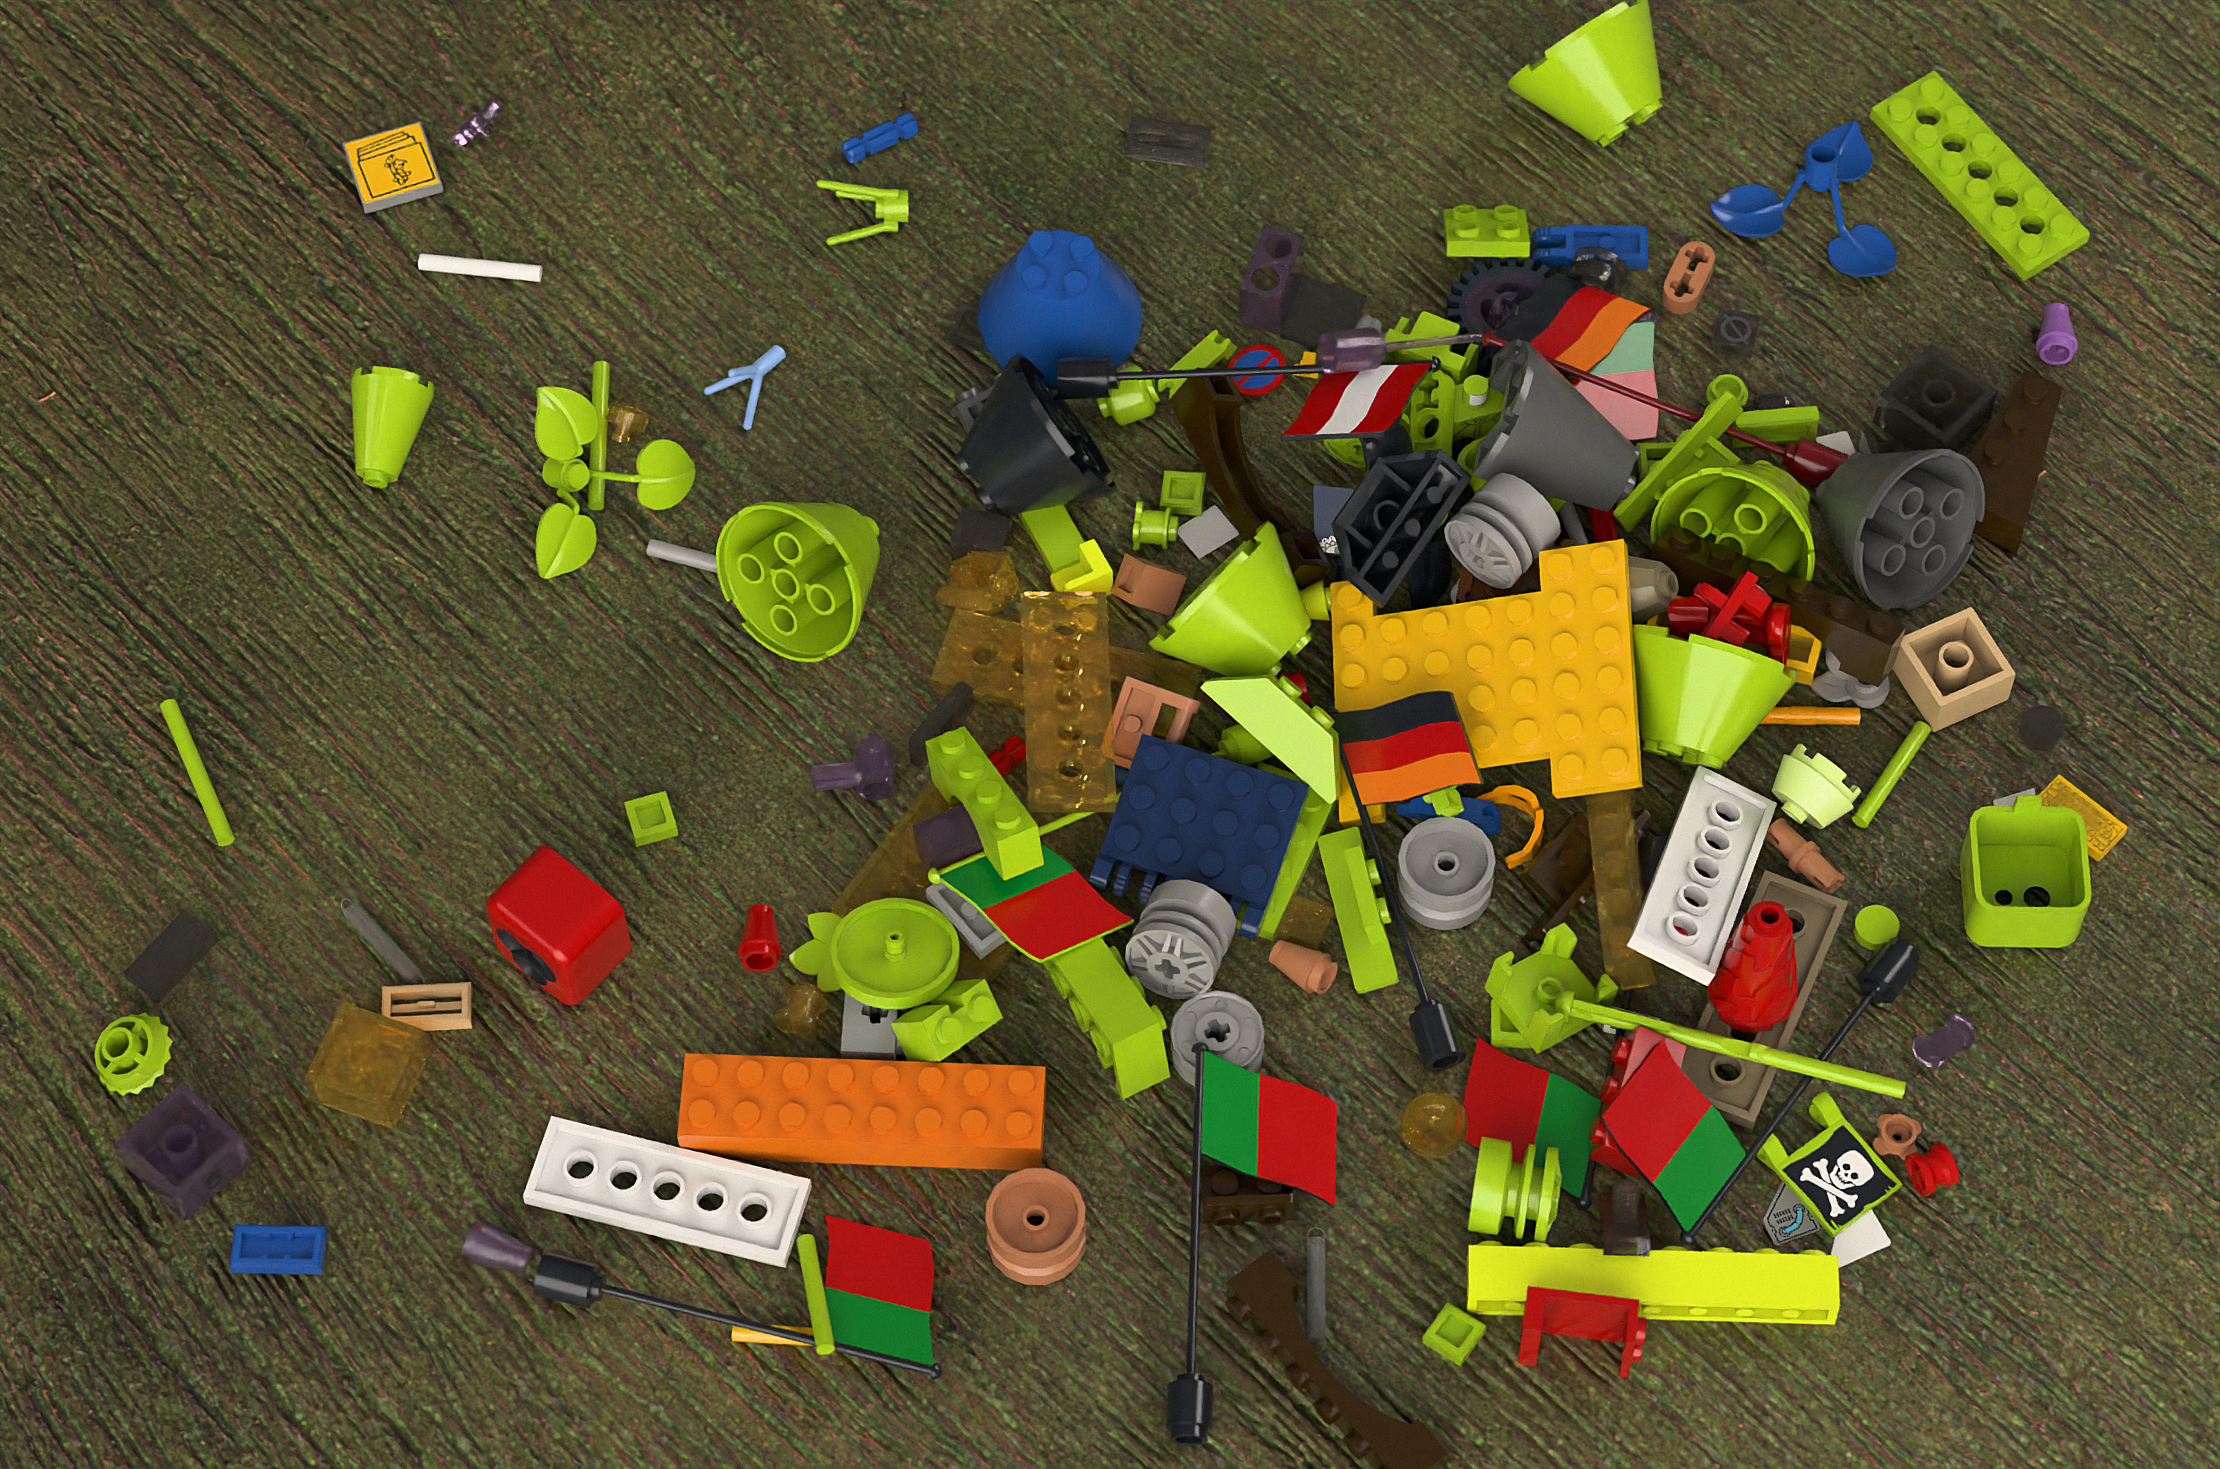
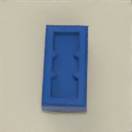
M234 1224L230 1269L232 1273L323 1275L327 1229L325 1226Z

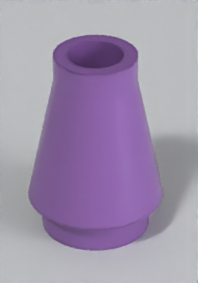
M2052 303L2044 309V318L2036 342V350L2044 362L2051 365H2062L2073 358L2074 353L2077 351L2078 343L2069 318L2068 307L2061 303Z

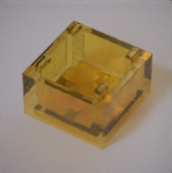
M342 1002L304 1077L312 1101L394 1129L431 1054L423 1029Z

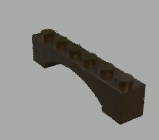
M1231 376L1187 378L1169 400L1243 542L1251 539L1255 543L1254 537L1257 535L1255 531L1268 520L1275 526L1298 589L1301 590L1318 582L1331 568V565L1315 534L1301 533L1292 529L1274 511L1262 493L1246 454L1240 422V406L1244 403V400Z
M1670 524L1655 542L1650 560L1662 562L1675 573L1679 585L1677 596L1686 597L1687 594H1694L1693 590L1698 583L1703 584V582L1727 595L1740 574L1745 575L1747 571H1750L1759 577L1755 584L1760 586L1772 598L1771 603L1790 604V619L1810 632L1833 653L1841 663L1840 671L1879 687L1893 668L1907 626L1893 620L1887 614L1864 608L1853 603L1852 600L1845 596L1834 595L1820 589L1808 580L1795 578L1774 569L1773 566L1766 562L1755 561L1741 555L1729 546L1716 544L1697 536L1687 528H1679Z
M1268 1250L1227 1281V1301L1225 1303L1231 1315L1241 1324L1245 1321L1255 1331V1340L1262 1351L1269 1357L1275 1355L1286 1367L1284 1368V1373L1290 1383L1298 1391L1305 1389L1315 1401L1313 1405L1318 1415L1326 1424L1332 1425L1334 1423L1345 1435L1343 1437L1345 1445L1357 1459L1361 1460L1364 1457L1374 1469L1447 1468L1449 1453L1419 1419L1410 1424L1381 1413L1352 1394L1329 1372L1311 1347L1298 1319L1294 1303L1298 1301L1299 1282L1271 1250Z

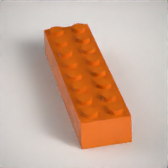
M685 1053L677 1137L680 1148L729 1160L1017 1171L1026 1168H1042L1047 1092L1046 1067Z

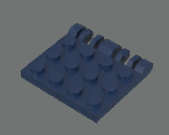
M1142 733L1101 851L1093 866L1089 884L1094 889L1106 893L1116 866L1120 864L1121 866L1112 892L1113 895L1123 898L1129 888L1133 870L1146 872L1144 883H1142L1138 895V903L1145 905L1149 896L1157 887L1160 877L1165 878V882L1170 880H1190L1201 883L1218 892L1222 897L1231 899L1229 904L1236 917V923L1243 903L1248 905L1240 926L1239 935L1257 940L1308 796L1309 785Z

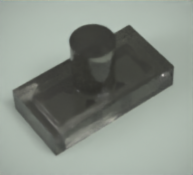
M1618 1180L1613 1183L1612 1193H1599L1598 1213L1603 1255L1650 1256V1233L1645 1194H1640V1185L1637 1182Z

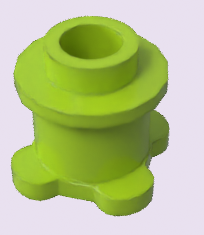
M1137 501L1133 524V550L1140 551L1141 543L1162 545L1163 549H1168L1169 541L1177 542L1179 517L1171 516V507H1166L1165 511L1145 510L1144 501Z

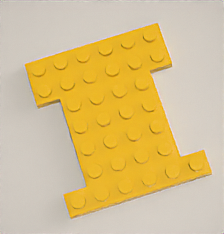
M1624 539L1539 551L1541 591L1384 615H1377V605L1348 580L1330 583L1335 708L1339 713L1373 709L1418 693L1450 691L1456 700L1479 769L1550 759L1552 793L1556 799L1643 787L1628 548ZM1340 758L1342 795L1338 799L1339 822L1344 828L1362 826L1363 824ZM1385 804L1366 806L1371 824L1386 822Z

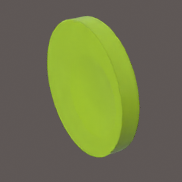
M885 898L871 901L851 911L836 927L830 943L831 969L839 986L848 995L861 1003L876 1008L892 1010L916 1007L939 996L954 980L960 962L958 935L949 919L939 910L926 903L907 898Z

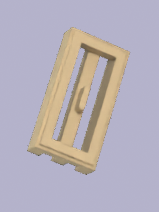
M471 982L382 986L381 1027L383 1033L472 1029L473 987ZM462 997V1001L435 1003V1001H419L417 1004L392 1005V1001Z

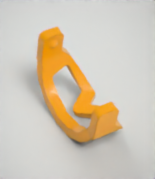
M1514 784L1499 785L1493 791L1475 798L1493 801L1495 804L1515 806L1529 816L1533 821L1534 830L1523 850L1507 856L1505 863L1508 869H1512L1532 860L1540 849L1544 835V813L1536 795L1529 789ZM1515 796H1519V797L1525 799L1527 802H1525V801H1523V800H1521V799H1519V798H1517V797H1515Z

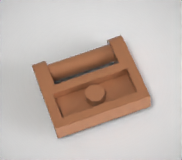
M1126 676L1098 758L1130 769L1142 733L1154 737L1165 704L1176 707L1165 741L1182 745L1192 714L1198 713L1201 702Z

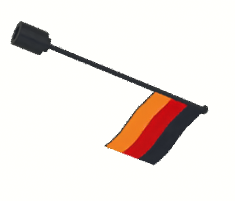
M1450 691L1418 693L1366 710L1339 713L1336 708L1329 707L1324 711L1335 721L1331 727L1338 732L1340 758L1421 1003L1414 1008L1415 1012L1409 1016L1408 1021L1424 1069L1429 1072L1443 1071L1463 1062L1467 1054L1451 1006L1440 1003L1439 1000L1429 999L1366 806L1406 802L1453 786L1484 785L1456 700Z

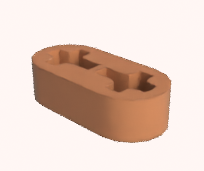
M1694 241L1683 245L1665 279L1662 302L1666 309L1672 313L1687 314L1693 311L1704 293L1712 276L1715 263L1714 250L1706 243ZM1695 258L1701 259L1702 262L1698 263L1694 272L1689 270L1690 262H1693ZM1683 284L1688 285V291L1683 294L1682 298L1675 296V293L1680 291Z

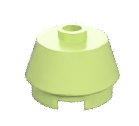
M1797 744L1790 755H1783L1772 792L1784 804L1781 809L1793 820L1800 824L1806 821L1819 829H1823L1854 809L1852 803L1861 793V790L1855 785L1849 789L1842 783V780L1847 775L1818 752L1813 759L1804 755L1807 748L1803 744Z

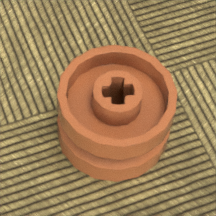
M1026 1168L1009 1174L994 1187L986 1203L985 1219L987 1248L994 1265L1008 1278L1025 1285H1047L1065 1278L1078 1266L1086 1250V1210L1079 1189L1066 1176L1047 1168Z

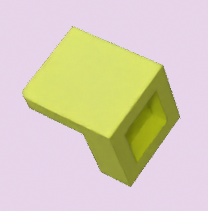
M1095 539L1079 545V563L1053 573L1050 576V582L1066 611L1070 612L1112 594L1110 592L1113 587V571Z

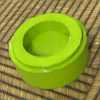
M1870 905L1863 908L1857 914L1853 928L1854 937L1862 947L1876 951L1881 943L1888 942L1891 938H1897L1900 924L1898 917L1891 909L1882 905Z

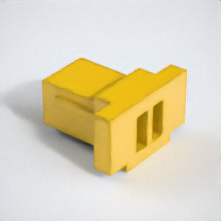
M1304 351L1300 364H1295L1294 366L1316 364V353ZM1319 373L1293 375L1318 379Z

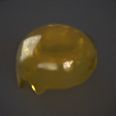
M1447 1092L1423 1093L1409 1101L1401 1114L1400 1132L1406 1145L1415 1154L1426 1159H1444L1456 1153L1467 1138L1469 1122L1464 1106Z

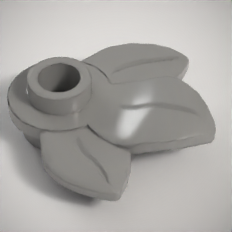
M1827 648L1825 659L1829 671L1813 679L1810 688L1814 693L1831 702H1842L1851 699L1857 706L1862 708H1874L1885 701L1890 690L1888 676H1886L1879 687H1876L1839 670L1841 663Z

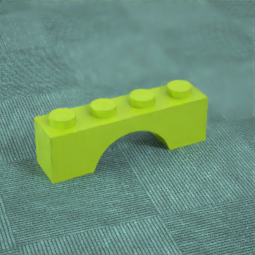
M963 726L926 741L925 745L933 783L949 805L961 801L977 829L986 857L1002 879L1005 881L1044 865L1038 825L966 727Z

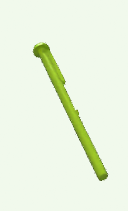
M1576 990L1562 992L1555 1001V1013H1562L1566 1018L1564 1023L1567 1024L1570 1016L1629 1031H1632L1639 1025L1685 1045L1903 1099L1906 1087L1905 1081L1773 1049L1754 1042L1750 1043L1574 999Z

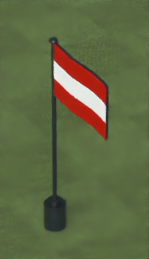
M1110 356L1067 357L1058 359L1057 386L1060 400L1111 398L1112 389H1119L1120 381L1326 373L1311 390L1296 421L1281 435V441L1385 437L1399 423L1413 392L1431 370H1433V373L1440 370L1441 361L1438 357L1432 356V360L1119 372V365L1111 364Z

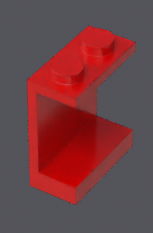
M1528 1286L1517 1364L1536 1367L1541 1333L1622 1343L1619 1377L1628 1378L1631 1362L1640 1363L1647 1317L1638 1316V1299Z

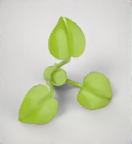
M542 386L536 389L537 411L535 417L537 445L540 451L546 457H549L543 465L542 475L547 485L558 489L557 496L564 498L570 505L569 507L563 503L552 504L543 513L537 528V568L541 578L549 579L583 566L591 558L596 547L597 535L594 522L590 517L578 514L580 505L570 492H577L583 489L589 482V478L639 482L637 487L639 503L650 509L664 510L678 504L688 494L693 485L696 470L694 462L686 451L676 442L667 439L653 440L643 447L636 461L638 474L588 469L587 465L582 460L576 459V457L583 454L582 445L591 442L598 433L599 420L595 407L586 397L573 390Z

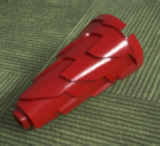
M1761 901L1752 906L1749 912L1744 913L1741 923L1736 927L1732 938L1727 941L1715 976L1708 985L1707 994L1710 1006L1712 1007L1713 1003L1719 1012L1718 1018L1737 1030L1752 1033L1770 1031L1777 1022L1783 1020V1024L1787 1020L1796 1004L1798 983L1792 936L1793 921L1789 919L1783 905L1774 901Z

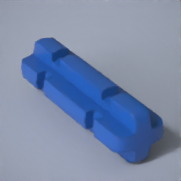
M906 112L895 117L896 122L894 123L889 120L861 133L862 138L860 139L854 136L842 143V150L846 159L850 163H855L866 158L865 153L867 152L869 155H873L900 142L898 139L900 137L905 140L918 133V125L913 115Z

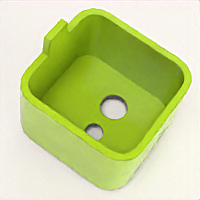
M2017 795L2013 806H1986L1974 812L1970 819L1960 853L1964 924L1967 936L1972 942L1984 947L2061 948L2070 945L2076 940L2092 895L2086 826L2084 819L2077 811L2062 806H2041L2042 796ZM2033 889L2045 892L2049 898L2048 906L2029 907L2024 900L2025 893ZM1999 892H2006L2011 896L2012 902L2008 905H2000L1997 903L1995 895Z

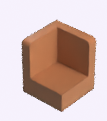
M1125 553L1110 593L1132 605L1171 616L1187 577L1168 566Z

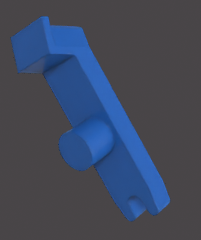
M1423 797L1407 801L1409 804H1399L1396 810L1397 814L1409 818L1427 820L1429 818L1444 817L1443 815H1437L1433 803H1426ZM1460 797L1464 811L1456 815L1455 818L1471 822L1483 830L1485 835L1500 834L1502 811L1497 810L1493 801Z

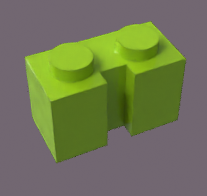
M986 979L952 981L943 993L930 1001L931 1005L916 1006L890 1024L907 1061L938 1062L971 1041L1003 1017Z

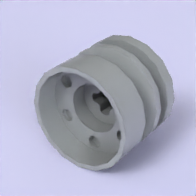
M1498 473L1493 475L1479 489L1472 503L1465 504L1459 514L1452 517L1447 523L1444 532L1446 542L1452 553L1470 573L1490 586L1506 589L1512 587L1518 581L1521 574L1530 568L1533 562L1532 559L1539 558V551H1546L1557 540L1561 529L1556 513L1542 494L1529 483L1515 475Z
M1170 880L1158 885L1149 896L1141 913L1140 921L1135 926L1133 935L1126 945L1125 960L1130 973L1138 978L1141 985L1161 996L1172 999H1191L1198 994H1204L1213 984L1216 972L1221 966L1222 957L1227 952L1235 934L1236 917L1232 907L1218 892L1201 883L1190 880Z

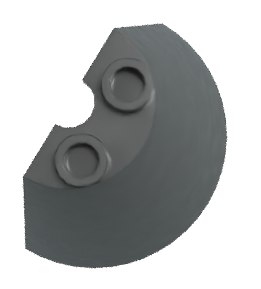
M1515 339L1500 349L1493 357L1488 385L1501 393L1505 391L1499 422L1477 446L1473 475L1484 480H1489L1498 473L1515 475L1529 483L1542 495L1607 512L1613 507L1618 498L1625 500L1632 492L1636 482L1635 477L1630 474L1639 457L1640 449L1632 445L1532 344L1525 340Z

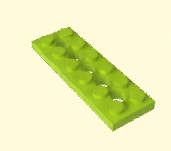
M1935 70L1871 108L1870 118L2024 281L2088 242L2090 232ZM1927 115L1935 118L1938 123L1935 125L1922 124L1917 118ZM1948 142H1954L1959 144L1963 150L1960 152L1947 151L1943 145ZM1975 169L1983 170L1989 177L1984 180L1973 178L1969 171ZM2008 197L2014 201L2015 205L2011 207L2000 206L1994 199ZM2033 224L2041 230V233H2025L2021 226Z

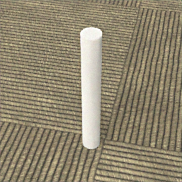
M422 253L418 261L419 270L541 282L542 266Z

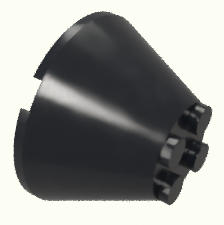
M1017 353L1009 359L960 446V452L954 455L956 462L967 476L973 474L981 485L976 489V492L987 508L990 510L995 508L1002 516L1110 496L1116 492L1117 485L1114 481L1108 485L1105 476L1111 470L1100 450L1067 402L1060 400L1058 393L1054 396L1051 395L1048 388L1042 382L1045 375L1021 353Z

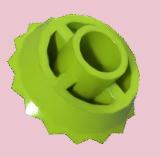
M146 1012L139 1015L130 1014L127 1017H121L110 1023L101 1033L96 1043L95 1061L96 1068L100 1074V1081L107 1085L109 1091H117L122 1096L129 1092L138 1095L143 1088L153 1087L155 1079L164 1074L165 1064L171 1059L169 1048L173 1041L168 1037V1027L160 1023L159 1017H150Z

